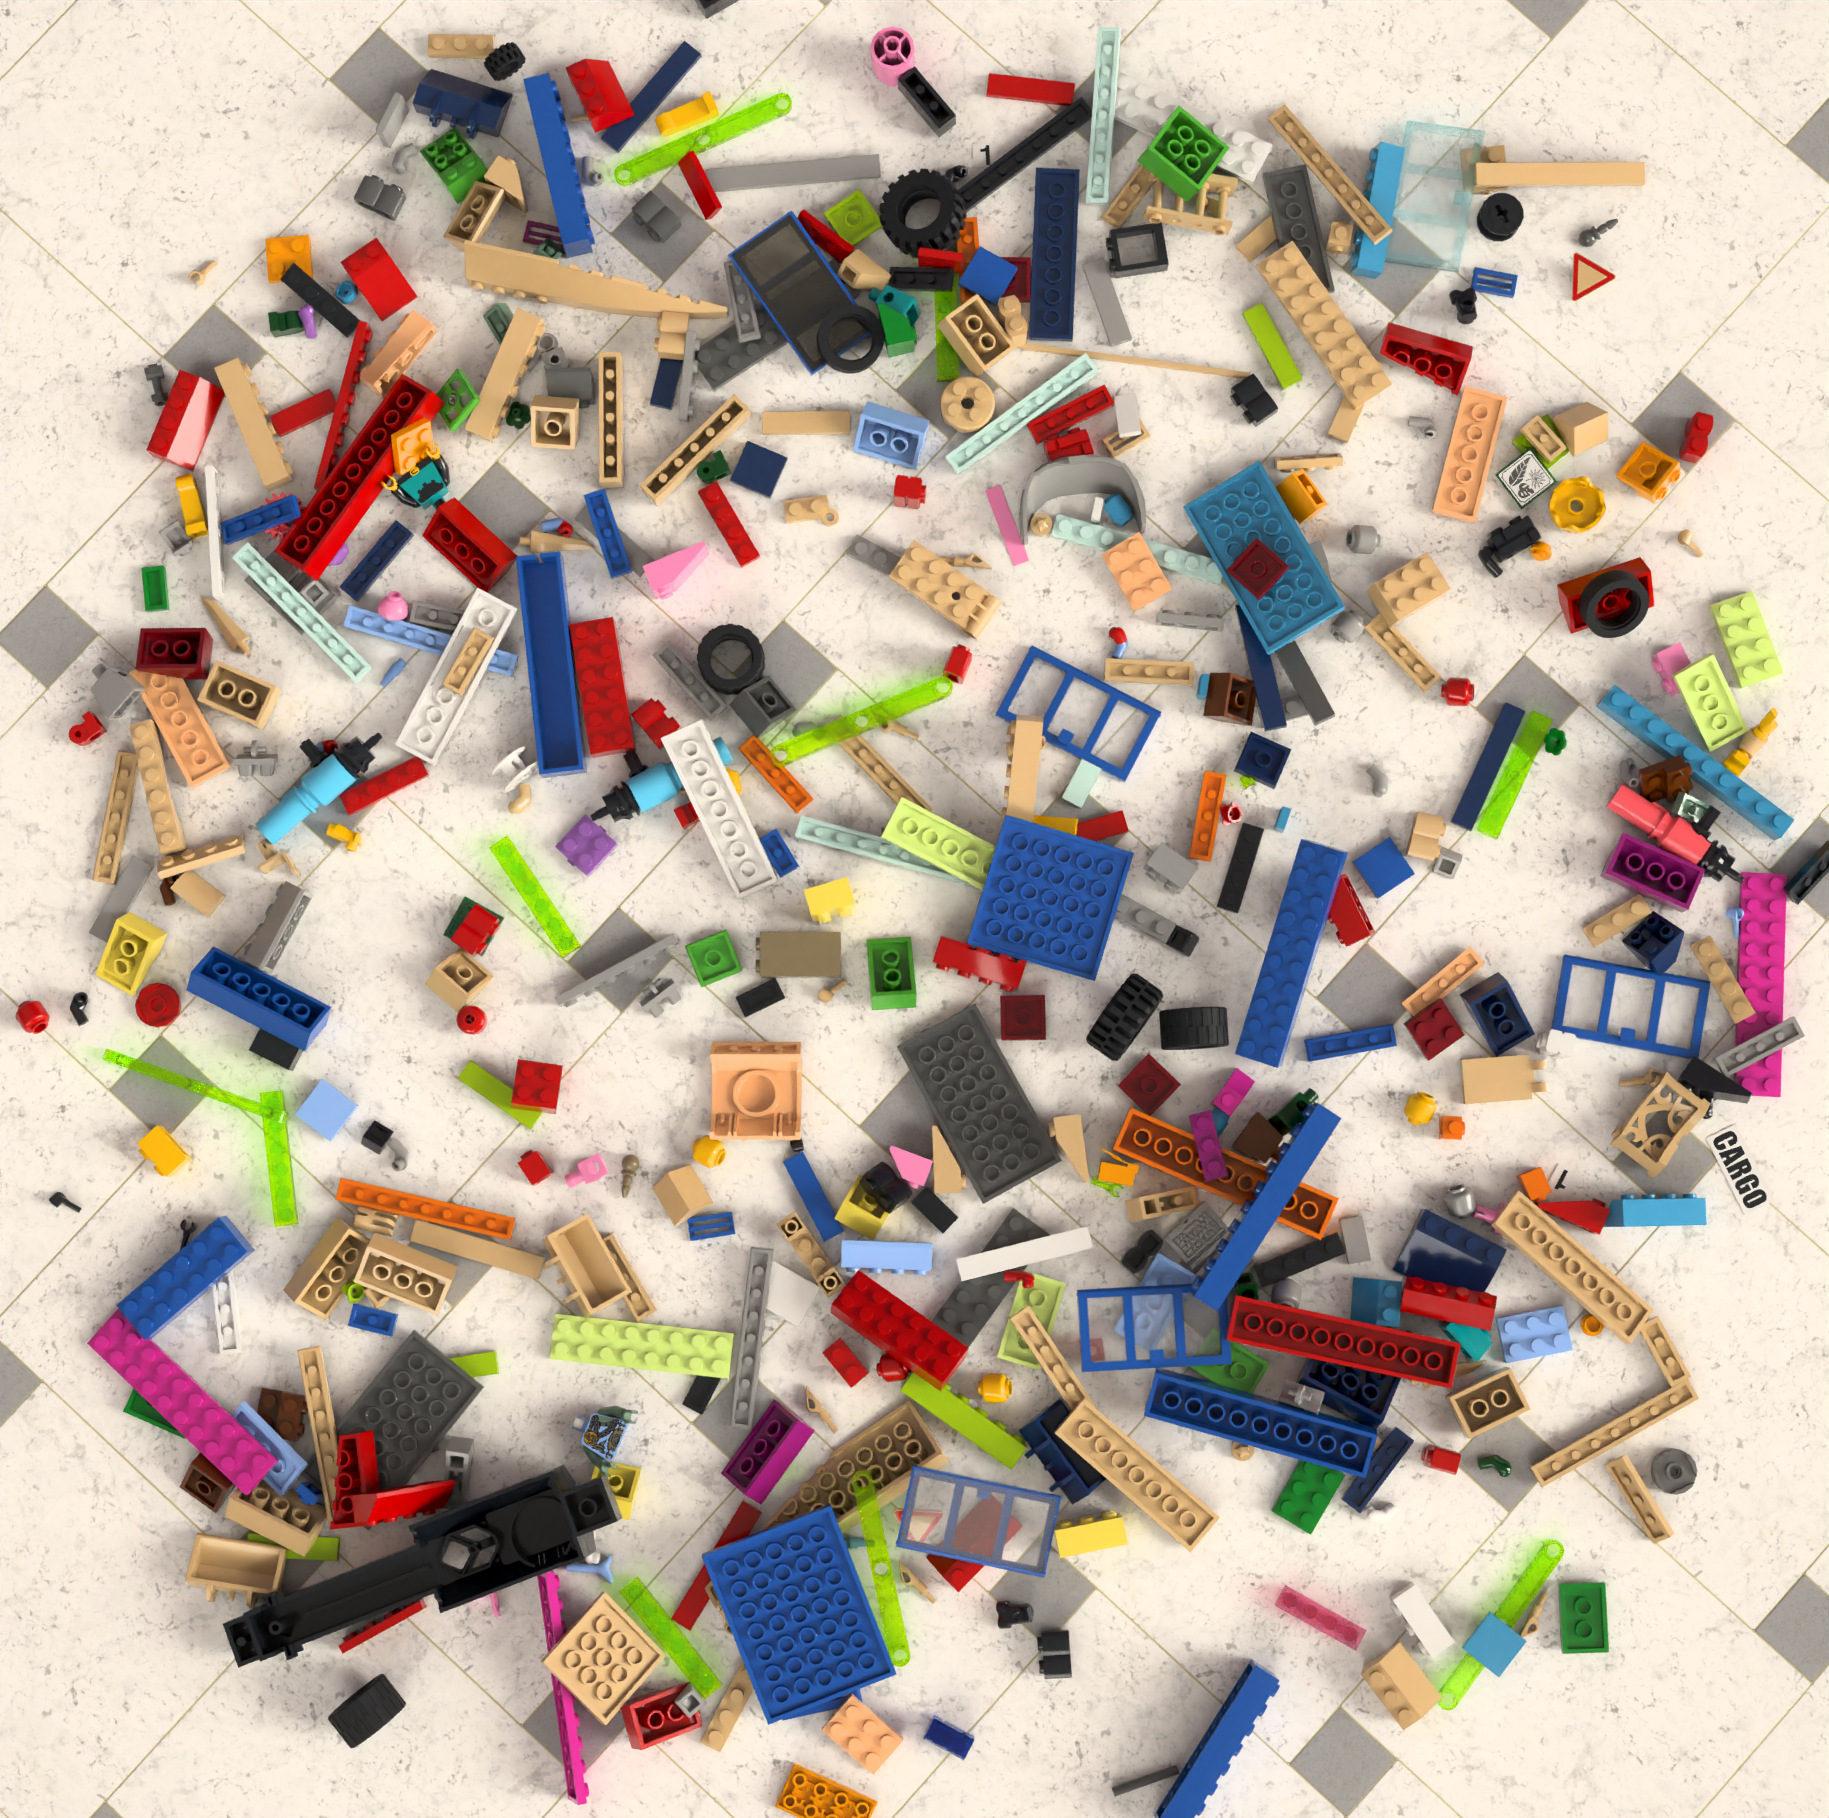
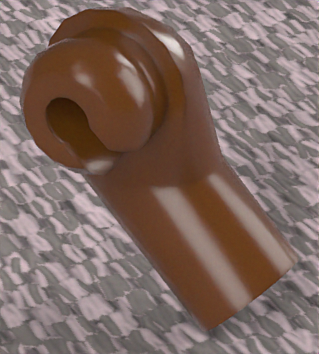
M177 874L164 878L160 884V892L165 906L176 903L173 890L170 887L179 878Z

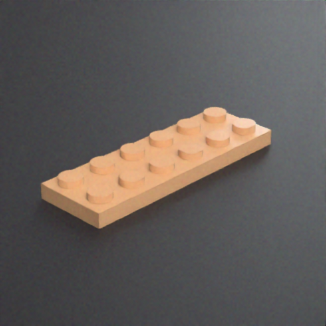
M1467 386L1463 388L1431 513L1472 524L1476 522L1507 401L1506 396Z
M136 669L129 672L132 677L146 688L141 696L191 788L231 768L228 759L184 679L138 671Z

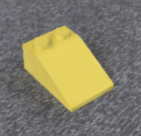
M131 912L116 919L95 975L134 996L159 955L167 933Z

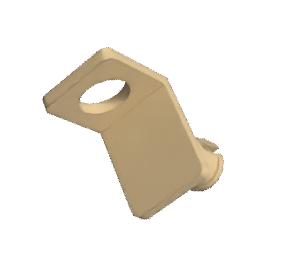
M267 838L263 839L265 845L261 841L257 844L266 861L258 865L262 872L267 874L287 862L291 871L297 877L301 876L291 857L284 850L277 853L273 844Z

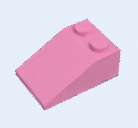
M704 541L643 566L656 599L661 598L663 600L671 597L673 592L680 588L709 555Z

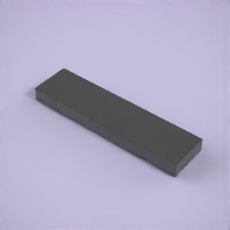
M1293 641L1276 650L1275 654L1313 724L1316 726L1334 718L1335 713L1297 643Z

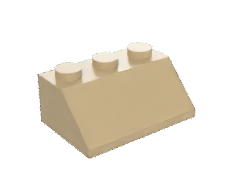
M475 181L443 237L461 251H464L465 240L480 243L505 200L504 190L500 187Z
M1400 1641L1363 1666L1362 1677L1402 1730L1420 1720L1442 1698Z

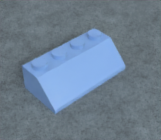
M842 1240L841 1267H846V1272H857L860 1268H869L868 1273H882V1269H891V1274H904L905 1270H914L913 1274L927 1275V1270L932 1271L933 1243Z

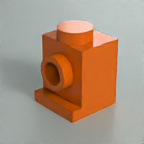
M1439 1117V1139L1462 1140V1135L1465 1134V1122H1462V1117Z

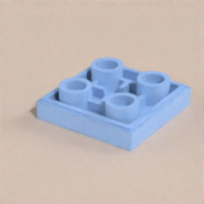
M321 1079L295 1115L332 1142L359 1105L327 1081Z

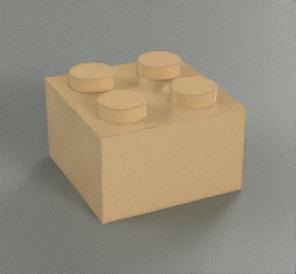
M535 395L531 404V447L575 450L579 441V399Z

